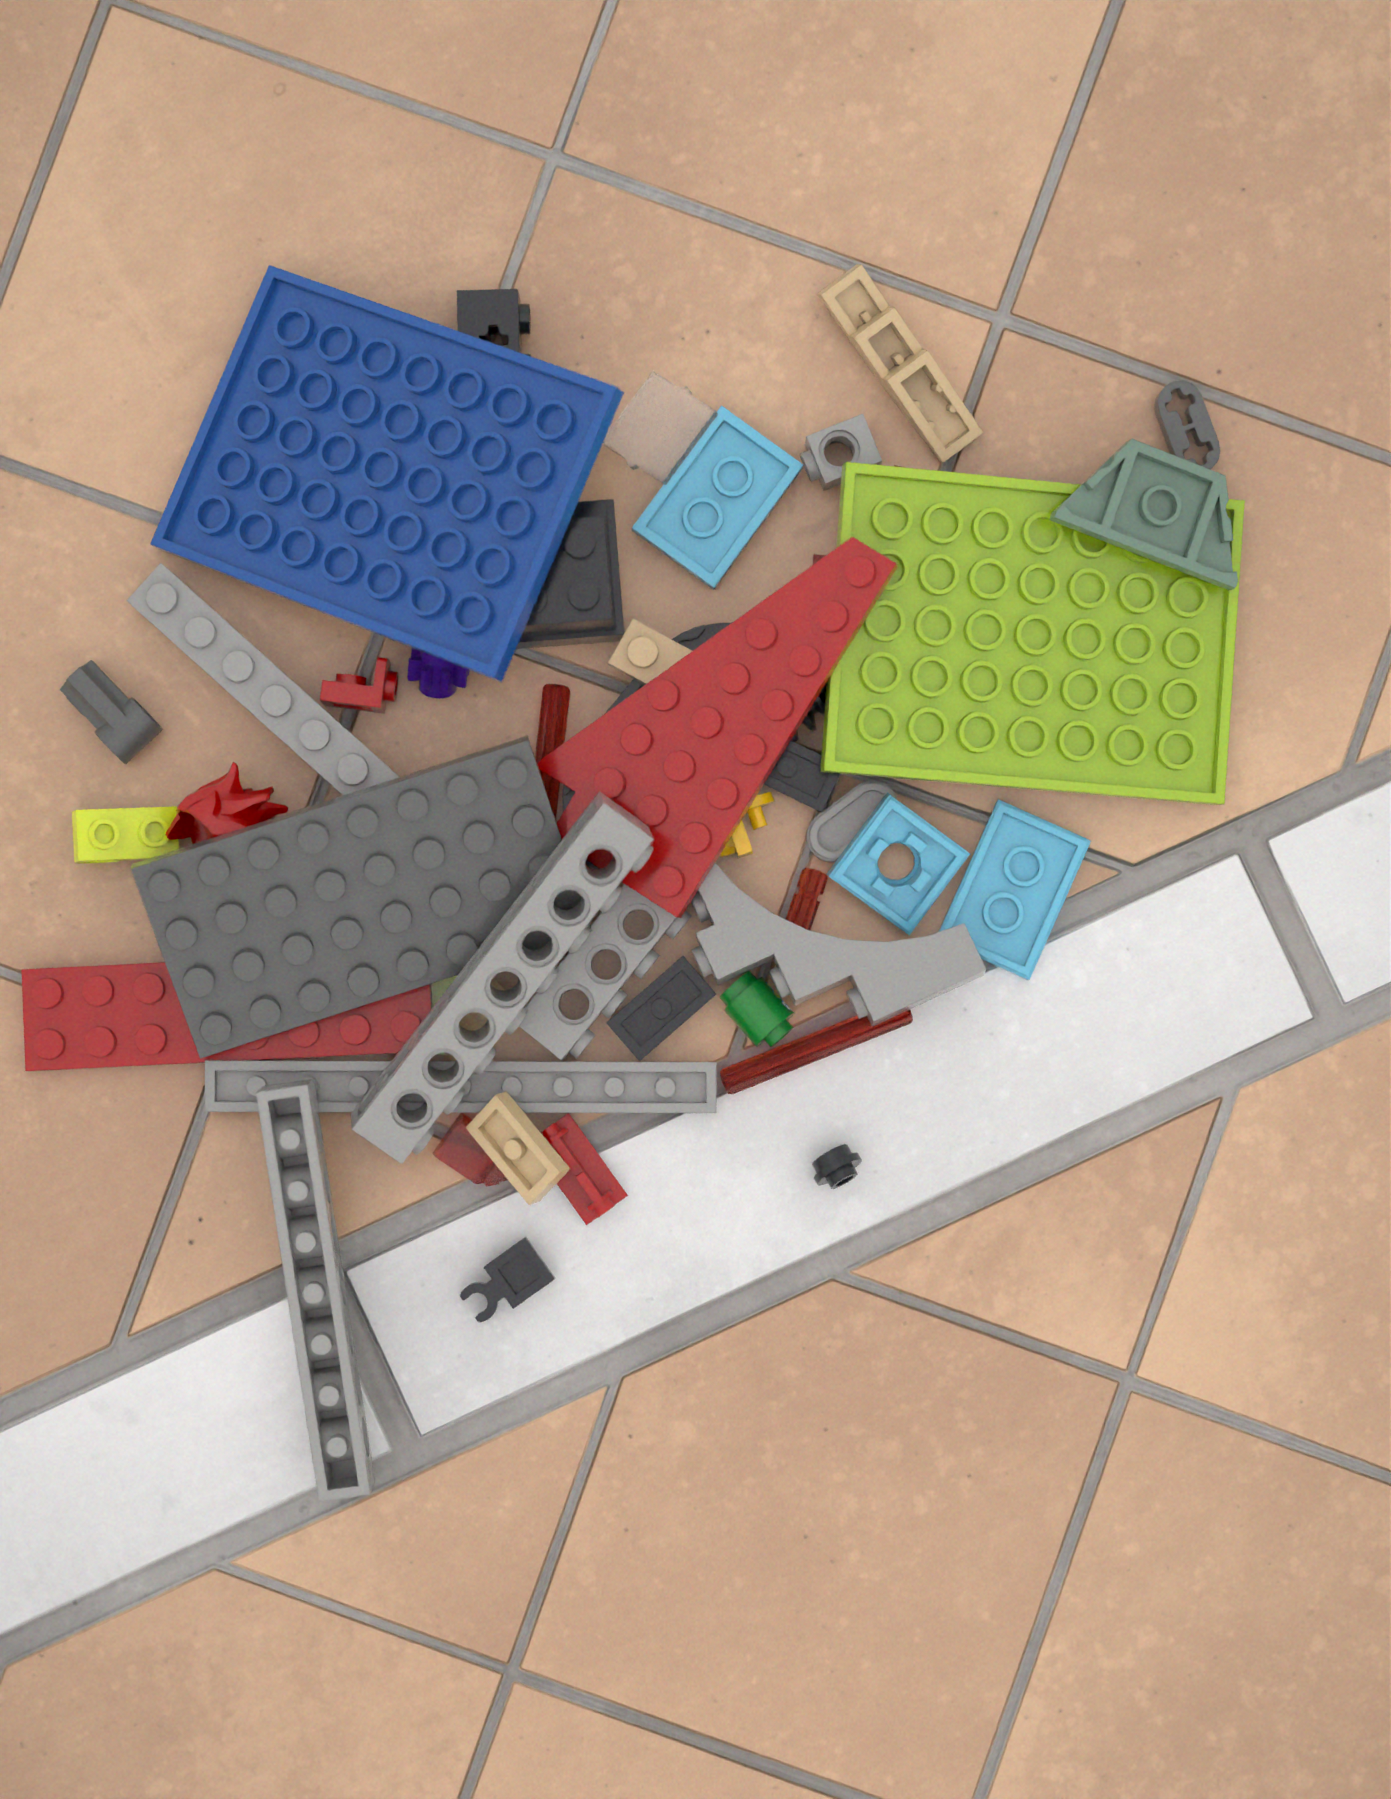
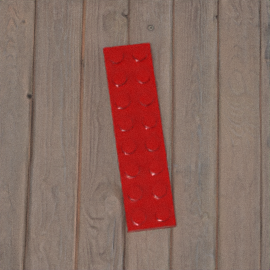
M165 962L21 969L25 1071L205 1063V1061H252L395 1054L400 1051L432 1009L431 984L200 1059Z

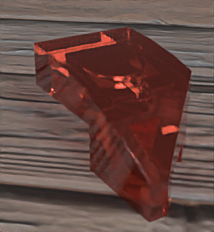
M460 1113L433 1151V1155L475 1184L483 1183L487 1187L507 1181L508 1179L465 1128L473 1119L465 1113Z

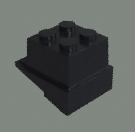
M614 499L581 501L577 503L516 649L617 642L623 637L624 621Z

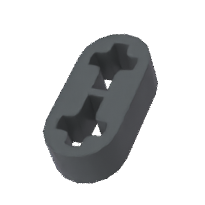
M1182 380L1173 381L1162 389L1154 405L1155 414L1169 453L1185 459L1183 453L1190 447L1186 433L1192 432L1196 445H1206L1209 449V452L1202 458L1203 465L1200 466L1211 470L1219 460L1221 451L1202 395L1198 388L1190 382ZM1171 393H1177L1180 399L1189 398L1191 401V405L1185 410L1188 425L1183 426L1177 411H1167L1166 405L1172 400ZM1188 459V461L1197 464L1195 459Z

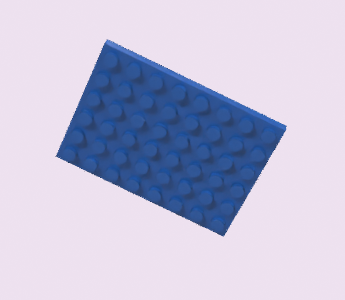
M269 265L150 544L167 553L502 682L624 392L617 386Z

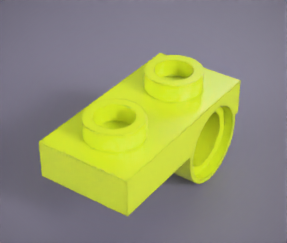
M177 806L72 811L74 862L88 864L123 860H146L179 849V839L170 840L165 835L177 815Z

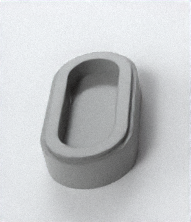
M864 781L817 815L810 823L806 834L807 845L811 853L822 861L836 862L885 794L888 792L897 799L892 788L881 781Z

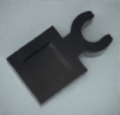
M524 1237L483 1267L491 1277L490 1281L487 1283L474 1282L469 1284L461 1292L460 1297L463 1301L474 1293H481L486 1297L488 1302L487 1308L475 1317L478 1322H484L493 1316L497 1310L498 1301L505 1297L514 1309L552 1282L555 1276L528 1238Z

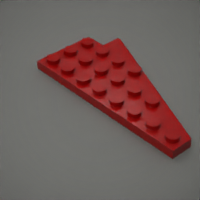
M851 537L542 758L537 764L538 768L575 791V794L557 821L561 838L565 837L598 792H602L647 825L654 838L650 843L653 851L649 859L637 872L630 869L621 882L675 917L681 918L899 565L856 538ZM596 849L588 854L586 860L602 869L611 862L613 854L606 849Z

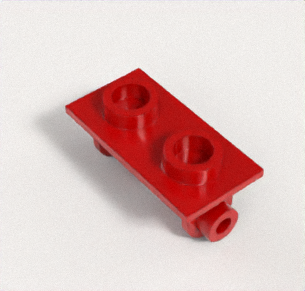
M569 1113L541 1132L570 1168L558 1181L557 1185L586 1225L602 1216L628 1196Z

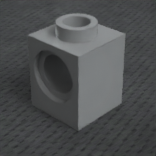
M863 414L806 436L805 447L807 451L800 453L809 480L812 482L819 479L823 491L841 484L842 466L830 464L824 455V450L830 444L843 443L847 445L853 455L851 462L881 465L882 463L881 456Z

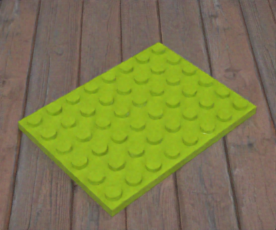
M845 462L842 465L836 548L851 537H854L899 566L827 681L820 772L1210 805L1225 804L1245 500L1229 499L1226 504V513L1231 520L1233 541L1230 542L1233 572H1237L1238 577L1236 588L1229 591L1049 520L1052 512L1081 484Z

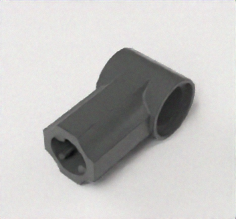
M92 660L72 673L60 688V691L74 707L97 729L95 734L124 764H127L163 730L157 721L133 697L129 699Z

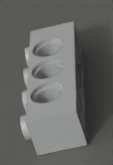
M624 884L619 897L607 912L601 913L591 925L592 932H589L581 947L573 954L569 952L557 967L559 969L558 974L550 987L543 994L537 992L526 1005L527 1014L519 1027L560 1060H564L569 1053L577 1059L596 1036L589 1030L590 1026L601 1013L608 1019L614 1014L628 996L621 990L623 985L633 973L642 979L660 956L653 948L665 934L674 939L692 915L685 910L682 917L677 918ZM638 910L647 912L654 922L651 934L641 940L630 938L624 930L626 917L631 912ZM603 950L614 951L621 959L620 972L617 976L608 980L598 978L592 969L593 958ZM574 989L584 992L589 1000L587 1013L582 1018L576 1020L564 1016L560 1009L562 996Z

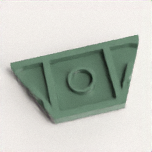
M1130 439L1060 504L1050 516L1049 520L1229 591L1235 589L1238 583L1237 572H1233L1230 542L1233 541L1231 520L1226 513V504L1229 500L1226 476L1135 439Z

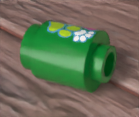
M751 971L742 975L719 997L727 1006L724 1011L756 1047L764 1041L770 1047H773L794 1028L788 1022L794 1012L763 977L757 979Z

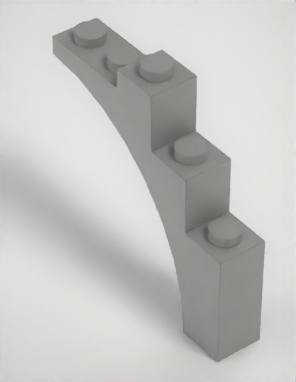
M716 863L691 901L700 922L702 923L710 919L712 926L696 933L699 946L691 949L703 977L713 974L717 985H720L774 960L776 967L769 970V974L781 998L790 995L795 1006L851 981L854 988L846 991L854 1012L858 1019L867 1016L872 1027L982 977L986 972V968L965 923L925 937L888 942L846 940L807 930L769 912L737 888Z

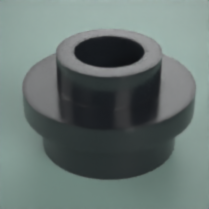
M847 1144L835 1147L812 1163L816 1171L814 1180L818 1186L828 1183L831 1189L838 1188L858 1175L855 1168L862 1162V1159L858 1153H852Z

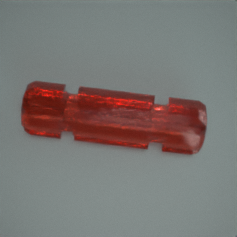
M805 867L801 871L796 886L800 889L798 894L794 893L786 920L811 930L820 904L817 898L818 895H823L828 880L827 874L809 867Z

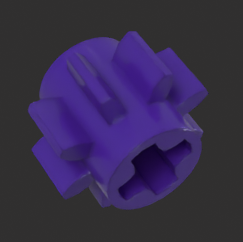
M411 649V658L408 659L407 679L408 681H419L418 687L422 694L431 698L442 699L455 694L457 687H467V676L470 670L417 649Z

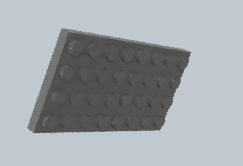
M525 736L134 863L131 866V871L201 1059L458 975L555 850L562 838L529 738ZM564 890L555 897L553 904L559 909L569 910L578 905L581 895L574 890ZM589 922L587 927H589L590 932H592L591 925ZM533 931L524 937L522 945L527 949L536 950L545 947L549 942L550 936L542 931Z

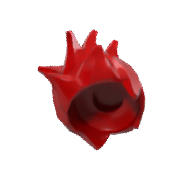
M232 762L228 773L201 786L181 801L176 810L177 815L165 835L170 840L191 837L192 844L272 819L278 814L287 813L288 807L268 802L270 795L274 792L272 786L253 791L252 788L243 789L240 784L238 766L235 762Z

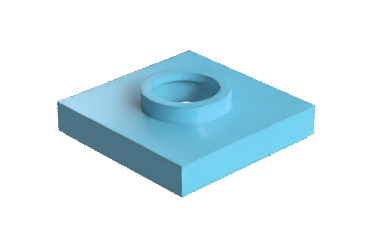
M887 792L827 872V875L910 935L970 853ZM893 843H901L908 846L914 856V866L911 872L906 877L898 880L883 876L878 867V859L881 853Z

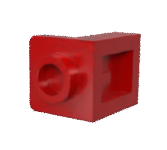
M377 657L373 686H366L367 678L339 673L336 674L335 681L322 680L320 701L324 706L385 714L386 701L395 702L398 672L391 671V662L388 658Z

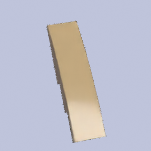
M856 264L817 293L877 380L940 462L944 463L983 434V431L929 351L920 346L895 307L889 306L861 264Z

